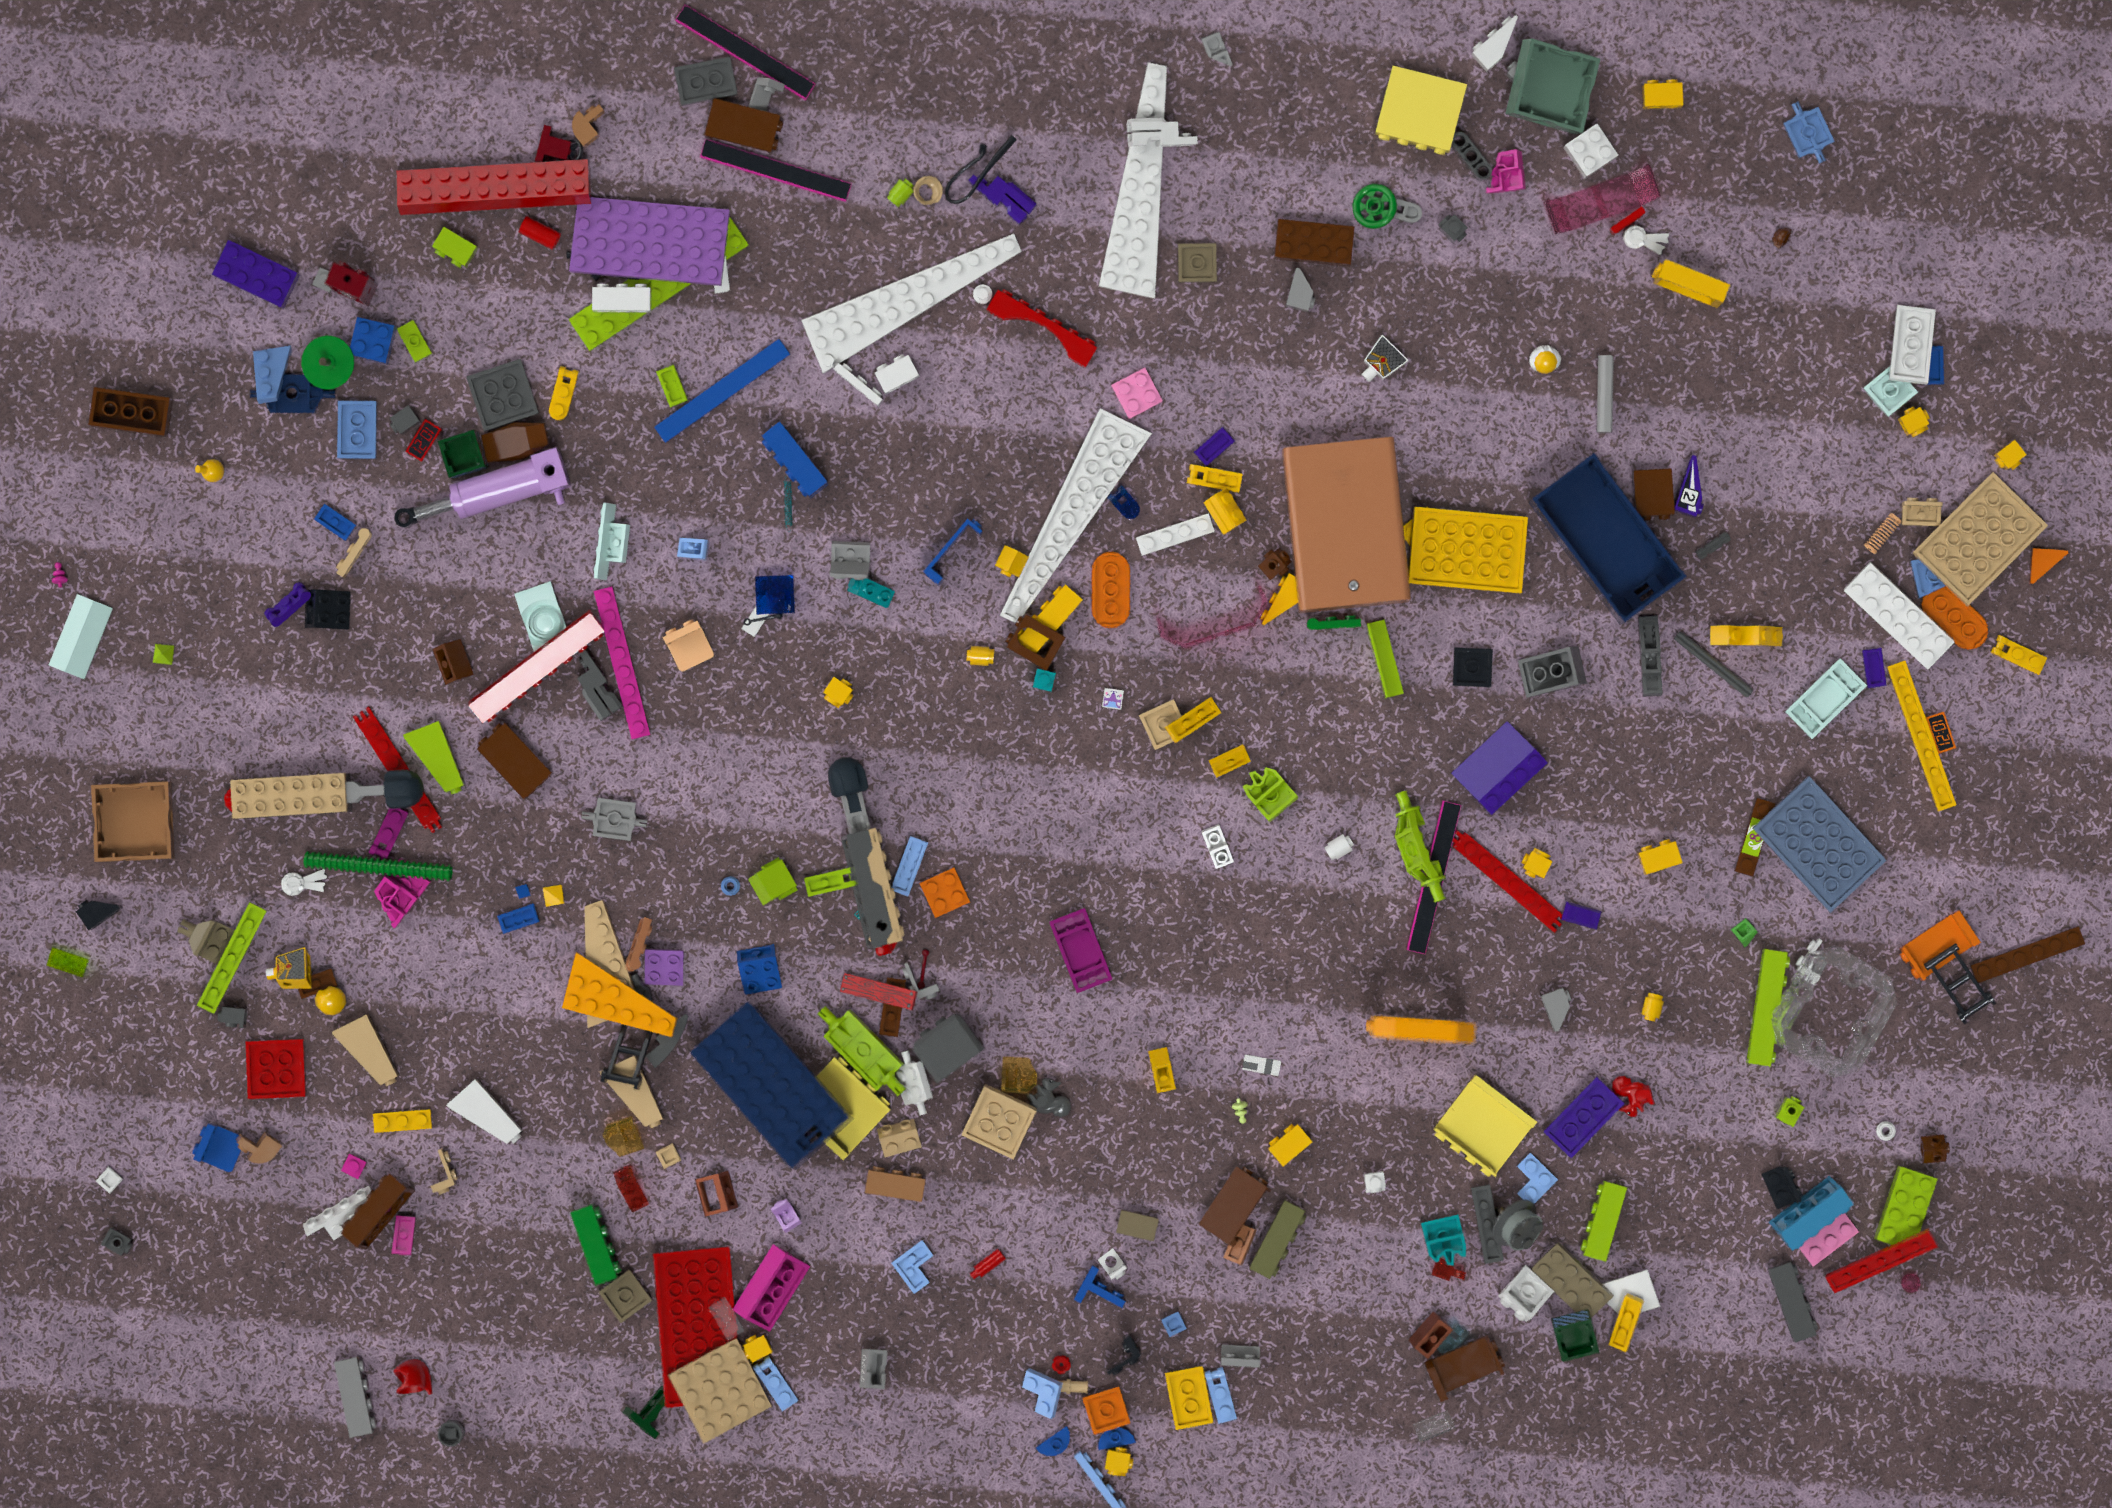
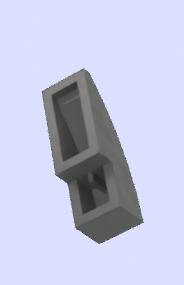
M688 1014L683 1015L677 1020L673 1037L662 1034L656 1037L660 1045L646 1055L655 1068L669 1056L681 1039L688 1022Z

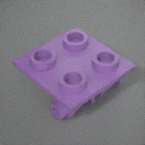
M645 949V984L683 986V950Z

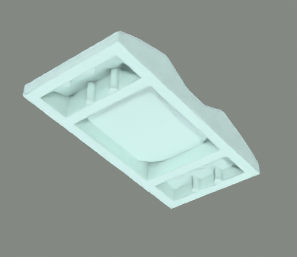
M551 581L514 594L534 652L567 627Z
M1840 658L1785 713L1813 739L1867 685Z

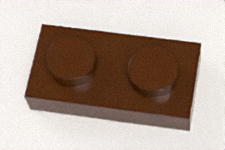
M333 969L311 975L312 988L298 989L301 999L317 994L319 990L327 989L328 986L338 987Z

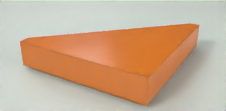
M2032 548L2030 584H2034L2065 557L2068 551Z

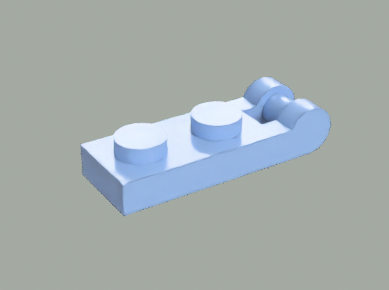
M769 1356L764 1358L762 1363H757L753 1366V1369L782 1411L798 1401V1398ZM769 1367L772 1372L765 1375L763 1371Z
M1219 1367L1216 1371L1212 1372L1210 1370L1205 1371L1218 1424L1237 1419L1223 1367ZM1220 1377L1221 1383L1213 1384L1212 1379Z

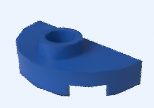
M1065 1426L1035 1447V1449L1046 1456L1061 1454L1068 1447L1070 1441L1068 1427Z
M1119 1427L1106 1431L1101 1435L1098 1442V1450L1136 1443L1128 1430Z

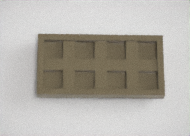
M1559 1242L1531 1268L1575 1312L1589 1309L1591 1318L1614 1296Z

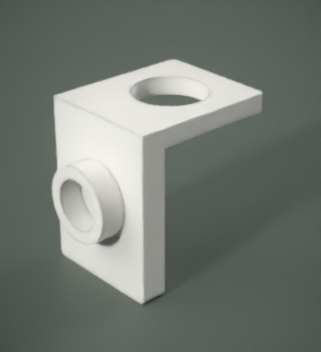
M1111 1249L1098 1259L1111 1280L1114 1277L1119 1279L1126 1273L1124 1270L1127 1266L1114 1249ZM1108 1256L1116 1258L1117 1263L1114 1267H1108L1105 1264Z

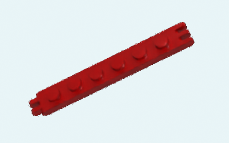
M370 707L366 708L369 716H366L363 711L359 712L363 720L360 721L357 715L353 716L387 771L410 770ZM423 791L422 798L411 809L425 829L429 828L433 834L436 832L432 826L434 823L438 829L442 828L439 823L441 817Z
M1455 831L1459 839L1453 838L1452 841L1455 844L1452 847L1552 932L1555 933L1557 931L1552 926L1553 923L1561 927L1562 924L1557 918L1562 919L1563 914L1466 832L1461 834L1459 831Z

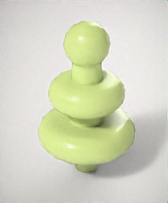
M1237 1098V1102L1232 1105V1109L1236 1110L1235 1115L1240 1116L1239 1121L1243 1124L1246 1122L1244 1115L1247 1113V1110L1243 1108H1246L1248 1103Z

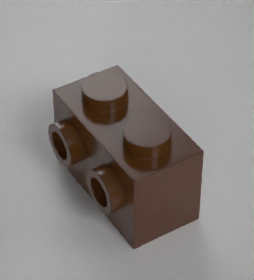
M461 639L444 643L432 649L445 685L474 675Z

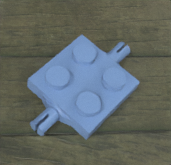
M1799 101L1792 104L1796 116L1783 123V126L1798 158L1808 154H1815L1819 164L1826 161L1821 150L1835 141L1819 107L1803 112Z

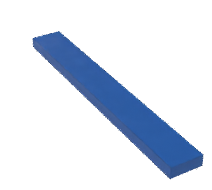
M780 339L776 340L654 428L665 443L787 358L790 353Z

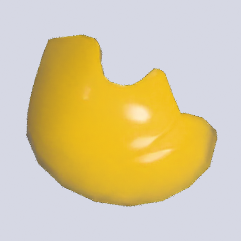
M328 986L327 989L317 992L315 1003L324 1014L336 1015L344 1009L346 995L340 988Z

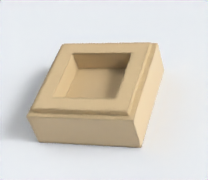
M673 1143L656 1151L664 1169L681 1161Z

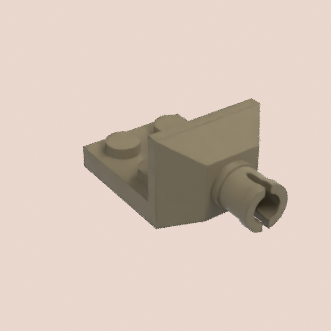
M183 919L181 925L187 927L188 930L179 926L177 932L190 938L189 943L193 954L218 965L235 930L216 920L196 925Z

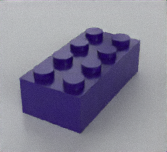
M230 240L227 241L212 272L214 277L282 309L285 308L300 277V274Z

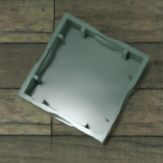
M1532 38L1523 40L1505 114L1571 134L1583 133L1589 109V98L1595 84L1600 58L1580 52L1566 51L1556 45Z

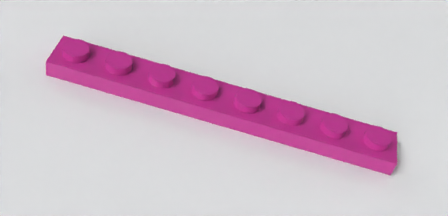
M613 587L596 590L594 595L601 622L604 626V634L631 739L649 736L651 734Z

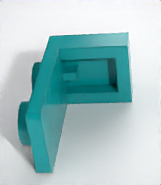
M851 578L847 589L848 592L884 608L889 607L895 591L867 578L863 580Z

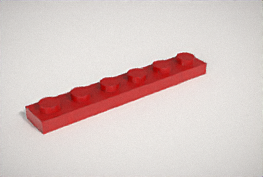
M1928 1228L1828 1273L1825 1278L1835 1294L1938 1247V1243Z

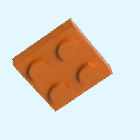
M955 868L919 883L935 918L970 903Z
M1119 1386L1082 1398L1094 1435L1131 1424Z

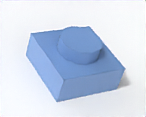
M1178 1311L1161 1319L1169 1337L1187 1329Z

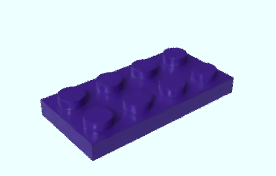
M1596 1076L1543 1132L1572 1158L1625 1102Z

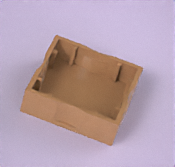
M171 782L91 785L92 813L95 821L93 834L94 862L175 859Z

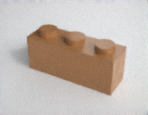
M873 1166V1170H868L865 1193L922 1202L926 1178H922L923 1174L911 1173V1176L903 1175L904 1171L893 1169L892 1173L884 1172L885 1168Z

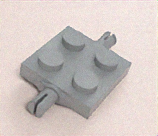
M598 798L594 813L582 811L583 815L589 816H582L581 819L593 820V836L631 841L632 831L635 826L647 827V824H640V822L647 823V820L636 819V803Z

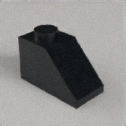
M85 900L78 905L79 909L75 912L86 928L93 930L123 908L117 904Z

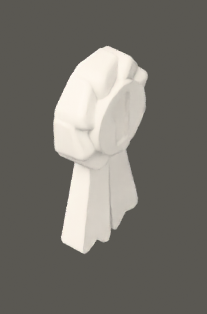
M1632 225L1625 229L1623 241L1629 248L1637 249L1644 245L1661 255L1665 246L1656 242L1669 243L1667 239L1669 234H1646L1644 228Z
M322 869L304 877L295 872L287 873L281 880L282 890L290 896L299 895L304 888L324 892L323 886L325 883L315 881L327 878L324 874L325 870Z

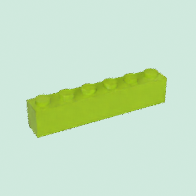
M1762 950L1746 1063L1771 1067V1063H1775L1776 1052L1773 1049L1774 1044L1778 1043L1779 1033L1776 1032L1777 1025H1780L1782 1018L1779 1008L1784 1004L1782 988L1786 987L1787 984L1785 968H1789L1790 957L1787 956L1788 952Z

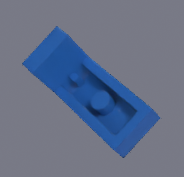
M1092 1265L1074 1300L1081 1303L1089 1290L1122 1308L1126 1300L1122 1299L1124 1295L1115 1290L1113 1293L1106 1290L1107 1286L1099 1281L1096 1284L1093 1283L1099 1268Z

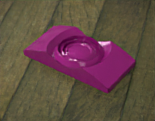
M1085 908L1049 922L1077 993L1113 980Z

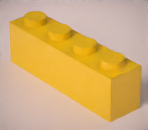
M1067 585L1063 588L1059 586L1054 591L1053 595L1055 597L1051 602L1047 600L1040 607L1042 612L1038 616L1034 614L1032 618L1057 631L1083 601ZM1027 628L1025 631L1021 629L1018 633L1019 643L1034 653H1037L1049 640L1031 628Z

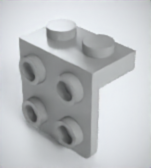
M832 541L830 576L835 579H844L846 577L863 580L868 578L870 542Z

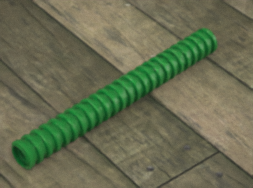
M306 851L304 855L305 868L310 866L311 869L315 867L317 869L322 868L323 870L327 868L328 870L334 869L335 871L340 869L342 872L344 870L346 872L352 870L353 873L358 871V873L364 872V874L368 872L370 874L375 873L376 875L380 873L382 875L387 874L388 876L393 874L395 877L397 875L403 877L404 875L406 878L411 876V878L417 877V879L421 877L423 879L429 878V880L433 878L435 880L440 879L441 881L446 879L447 882L452 879L453 867L450 864L448 866L442 864L441 866L439 863L434 865V863L428 864V862L424 864L422 862L416 863V861L410 863V861L405 862L404 860L399 862L398 859H395V861L392 859L387 860L386 858H383V860L381 858L375 859L374 857L369 859V857L363 858V856L357 858L355 855L353 857L351 855L346 857L345 854L341 856L339 854L334 855L333 853H330V855L328 853L322 854L321 852L316 854V852L310 853V851Z

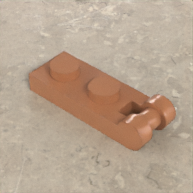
M644 917L639 921L625 963V969L629 972H633L641 966L639 957L646 949V943L644 942L646 936H649L652 931V926L650 925L652 919Z

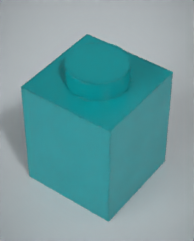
M1037 669L1033 688L1052 692L1056 673Z

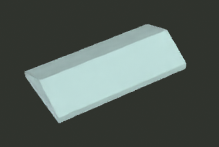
M77 594L49 666L85 679L113 608Z

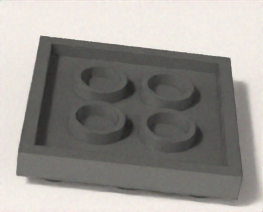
M521 359L466 377L484 432L539 414Z

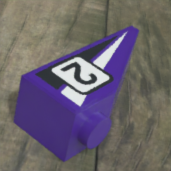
M1692 455L1674 509L1676 512L1695 518L1697 514H1701L1704 504L1701 503L1702 492L1697 457Z

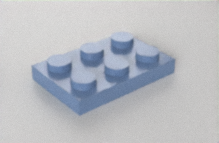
M338 401L337 458L376 459L377 401Z

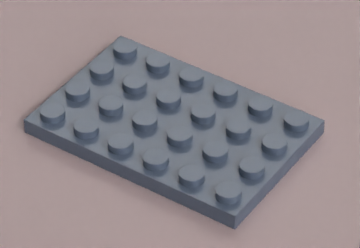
M1807 776L1752 828L1830 913L1887 861L1810 776Z

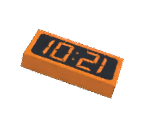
M1941 712L1926 717L1938 754L1956 748L1945 713Z

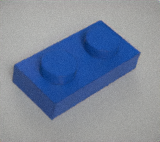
M326 504L322 506L314 518L315 521L344 541H347L357 526Z

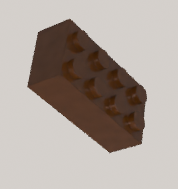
M1278 219L1274 259L1350 267L1355 226Z
M94 387L88 425L96 428L168 438L173 399Z

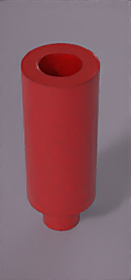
M997 1248L974 1266L975 1270L969 1274L973 1279H976L978 1276L982 1278L1005 1261L1006 1258Z

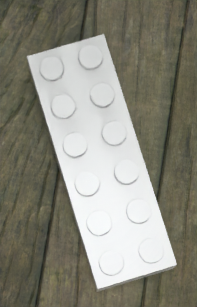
M1871 561L1844 588V592L1927 669L1955 642L1950 635Z

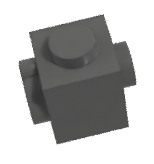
M1449 213L1438 224L1440 231L1452 243L1456 240L1460 242L1467 235L1465 231L1468 227L1455 214L1452 216Z

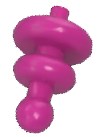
M57 562L55 563L56 571L53 572L55 577L52 578V583L58 584V587L61 588L62 584L68 581V578L64 576L65 571L61 570L62 564Z

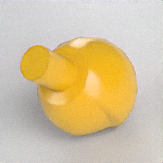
M215 459L207 460L202 466L197 465L195 467V471L201 473L208 482H217L224 476L223 464Z

